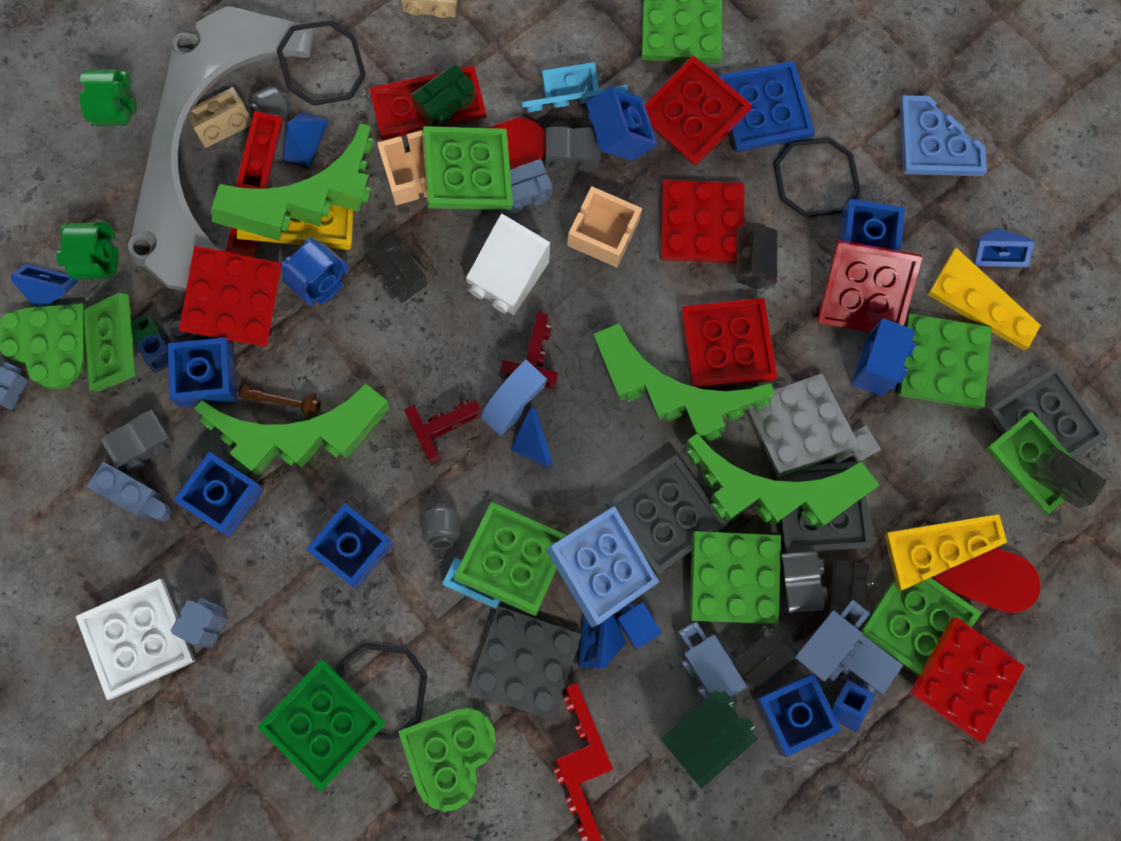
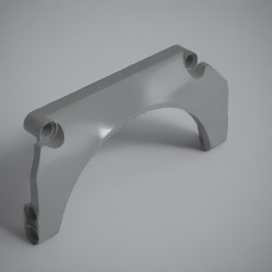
M226 6L198 21L195 28L196 35L179 33L174 37L131 238L128 243L131 262L134 265L146 268L167 288L186 292L194 245L219 250L201 230L192 216L180 184L178 172L179 143L183 128L191 111L205 92L227 74L247 64L278 57L277 48L287 31L293 25H299L300 23ZM310 28L294 31L282 50L283 56L310 57L314 30ZM188 48L191 50V52L185 53L180 51L179 49ZM139 246H144L149 249V252L145 255H138L134 250Z

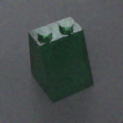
M713 689L657 734L659 739L701 789L758 740L753 733L757 728L746 715H743L741 718L733 710L736 703L726 691L719 693L718 690Z

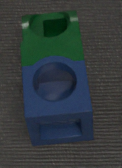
M149 314L132 322L131 331L144 362L154 373L169 367L168 343L153 316Z

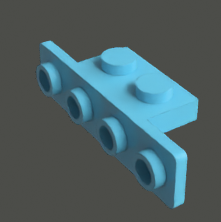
M595 62L543 70L541 73L545 98L520 102V108L527 107V112L543 110L542 104L553 103L554 108L570 106L569 100L578 98L580 104L608 88L599 89ZM627 85L617 86V87H616V88L621 89V90H623V91H627V90H628V86H627Z

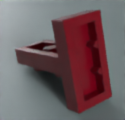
M537 312L526 360L547 378L544 388L555 390L558 372L538 368V366L543 367L546 351L542 350L544 340L549 341L552 324H548V314ZM502 360L500 377L507 379L521 364Z
M469 400L457 404L452 412L445 415L444 413H438L430 417L427 424H423L415 405L404 409L431 466L441 461L432 440L480 418L482 411L477 400L472 402Z

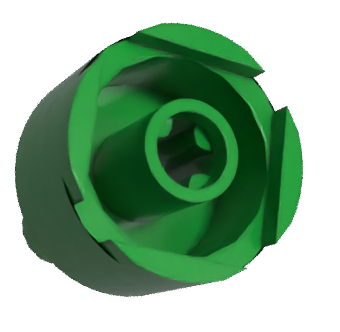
M120 69L84 70L81 73L79 83H84V92H79V101L86 122H92L90 125L92 127L128 125L131 114H136L137 112L136 99L131 97L130 73Z
M107 222L61 225V249L57 250L56 259L58 265L64 266L72 279L110 278L109 275H115L118 268L119 251L118 247H113L111 238H116L114 230Z

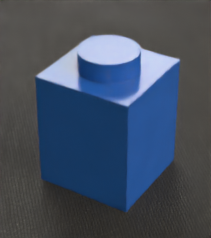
M632 602L619 610L622 616L616 621L634 650L662 634L644 603L636 606Z
M847 680L832 710L837 722L858 733L871 708L875 694Z

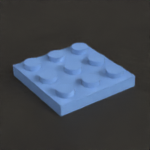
M615 506L546 548L547 553L591 627L599 625L659 583L658 578Z

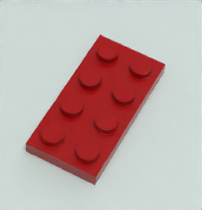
M474 65L460 68L475 86L476 98H474L473 104L465 110L460 108L453 114L452 119L447 124H438L436 127H448L487 118ZM440 73L369 88L382 141L399 136H407V134L423 130L424 126H430L414 108L411 94Z

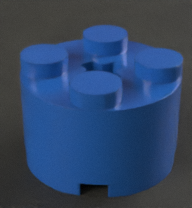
M314 238L305 240L301 248L293 256L283 260L280 267L284 271L283 282L309 306H314V302L323 304L330 300L343 285V282L340 281L343 273L346 276L348 274L347 263L323 242L316 241Z

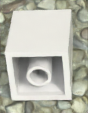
M501 214L466 277L469 292L479 299L484 297L493 302V307L502 313L508 311L515 315L549 264L550 242Z

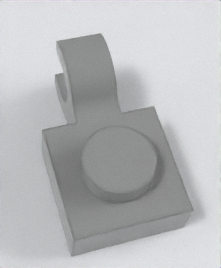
M866 425L853 432L859 443L857 450L829 459L830 463H841L850 458L852 462H861L879 452L881 448Z

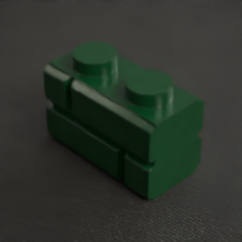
M454 63L412 93L411 97L414 108L431 127H436L438 124H447L452 119L453 114L460 108L462 110L469 108L473 104L476 94L474 84Z

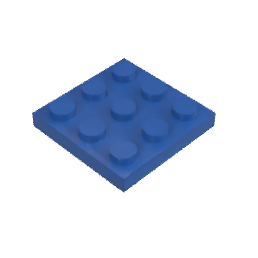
M794 61L717 75L752 104V110L730 131L735 153L813 137L815 131Z

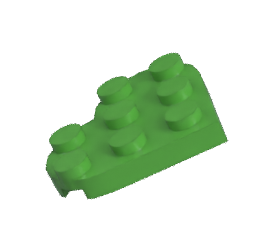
M84 304L32 307L4 314L0 325L1 353L18 364H25L29 377L47 389L61 390L72 386L71 383L79 377L80 373L83 374L85 372L87 364L83 310L87 307Z
M465 708L451 711L398 731L417 791L423 802L430 805L433 809L443 812L457 810L465 805L476 791V768L486 763L494 752L496 743L495 729L489 718L479 710Z

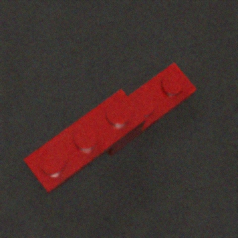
M254 110L235 187L248 189L272 188L271 169L283 123L282 117ZM231 227L225 252L255 258L259 241L237 239V229Z
M575 683L565 688L567 694L563 695V699L569 713L575 711L579 720L578 723L574 724L581 741L587 739L588 745L557 758L558 766L553 767L559 785L566 783L570 795L566 796L565 799L571 814L578 812L582 824L577 826L582 841H603L580 784L613 770V767L579 686Z

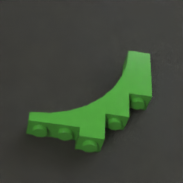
M360 123L353 141L342 156L327 169L307 180L289 186L269 189H248L219 184L211 208L212 222L280 241L282 231L288 232L291 218L320 226L323 216H329L332 204L360 212L362 202L368 203L372 188L367 186L369 176L365 174L367 161L363 160L365 153L370 155L374 139L369 137L371 126Z
M620 323L593 334L621 401L624 399L627 402L636 400L643 396L642 392L647 390L659 421L665 419L666 422L678 419L682 416L681 412L686 410L695 433L702 439H705L706 442L722 437L721 432L725 431L723 419L728 418V421L738 419L745 415L743 411L752 407L755 410L765 408L771 404L770 400L774 399L775 391L771 383L751 389L726 392L703 390L682 384L662 374L643 359L629 342Z
M365 384L350 399L330 412L310 420L291 424L262 425L241 421L219 412L202 400L194 409L201 415L198 420L209 430L216 427L222 432L219 438L231 448L234 447L229 453L237 459L233 465L246 475L251 471L258 477L278 453V456L290 466L296 463L303 468L324 442L323 448L335 458L340 454L347 459L391 407L385 398Z
M698 434L688 439L685 445L687 448L685 453L694 465L698 463L704 471L702 476L711 488L716 487L718 490L710 498L713 502L710 506L720 519L724 517L727 522L756 503L758 506L756 511L764 522L767 523L769 521L772 526L798 507H801L803 509L802 516L810 526L815 525L817 529H820L879 486V483L862 461L842 473L821 480L805 482L774 481L752 475L730 464L714 452Z

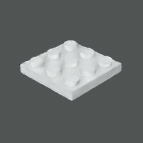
M158 579L76 616L107 700H112L195 662L189 643L173 635L170 631L179 617L163 579Z

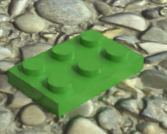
M117 293L83 310L89 391L100 392L135 377L129 295Z
M1032 412L1026 414L986 448L988 453L1044 516L1050 514L1091 478Z

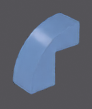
M525 360L496 391L480 418L499 436H502L521 418L524 406L544 388L547 378Z

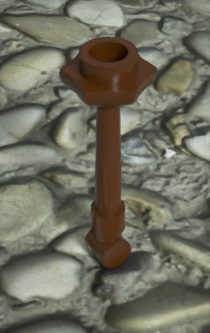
M241 385L238 395L244 399L252 398L257 401L264 400L300 407L304 418L307 420L317 416L321 408V400L317 399L316 393H311L303 400H298Z

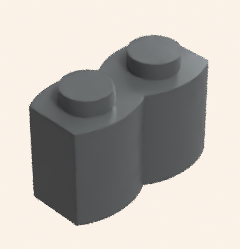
M546 128L545 167L551 168L554 171H565L567 168H575L581 172H591L594 169H599L601 149L596 142L597 135L595 129Z
M153 410L137 416L127 425L113 430L101 439L115 467L122 472L127 471L128 473L144 466L143 462L149 457L157 458L166 454L170 450L169 447L175 443L159 414Z
M817 551L781 554L780 582L785 614L824 610V604L828 603L827 589L821 585L820 575L824 574V563L822 557H818Z

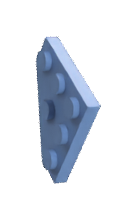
M903 95L901 97L900 117L903 174L984 176L986 174V148L980 141H974L964 132L965 128L950 114L946 116L937 108V103L930 96Z

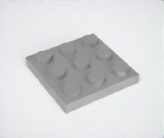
M823 374L774 390V399L770 400L771 404L759 410H755L754 407L746 410L778 478L858 449L859 443Z

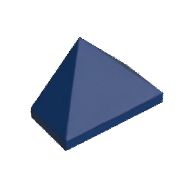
M302 112L289 121L287 124L283 160L310 169L329 123L328 120Z
M997 228L978 238L973 263L976 266L1029 267L1035 242L1033 239Z
M24 264L11 274V281L34 307L49 305L78 283V280L72 279L68 274L29 264Z
M534 407L529 409L511 450L545 468L552 467V459L536 408Z
M585 615L583 616L578 667L605 669L625 645L626 640L613 615L594 627H591Z

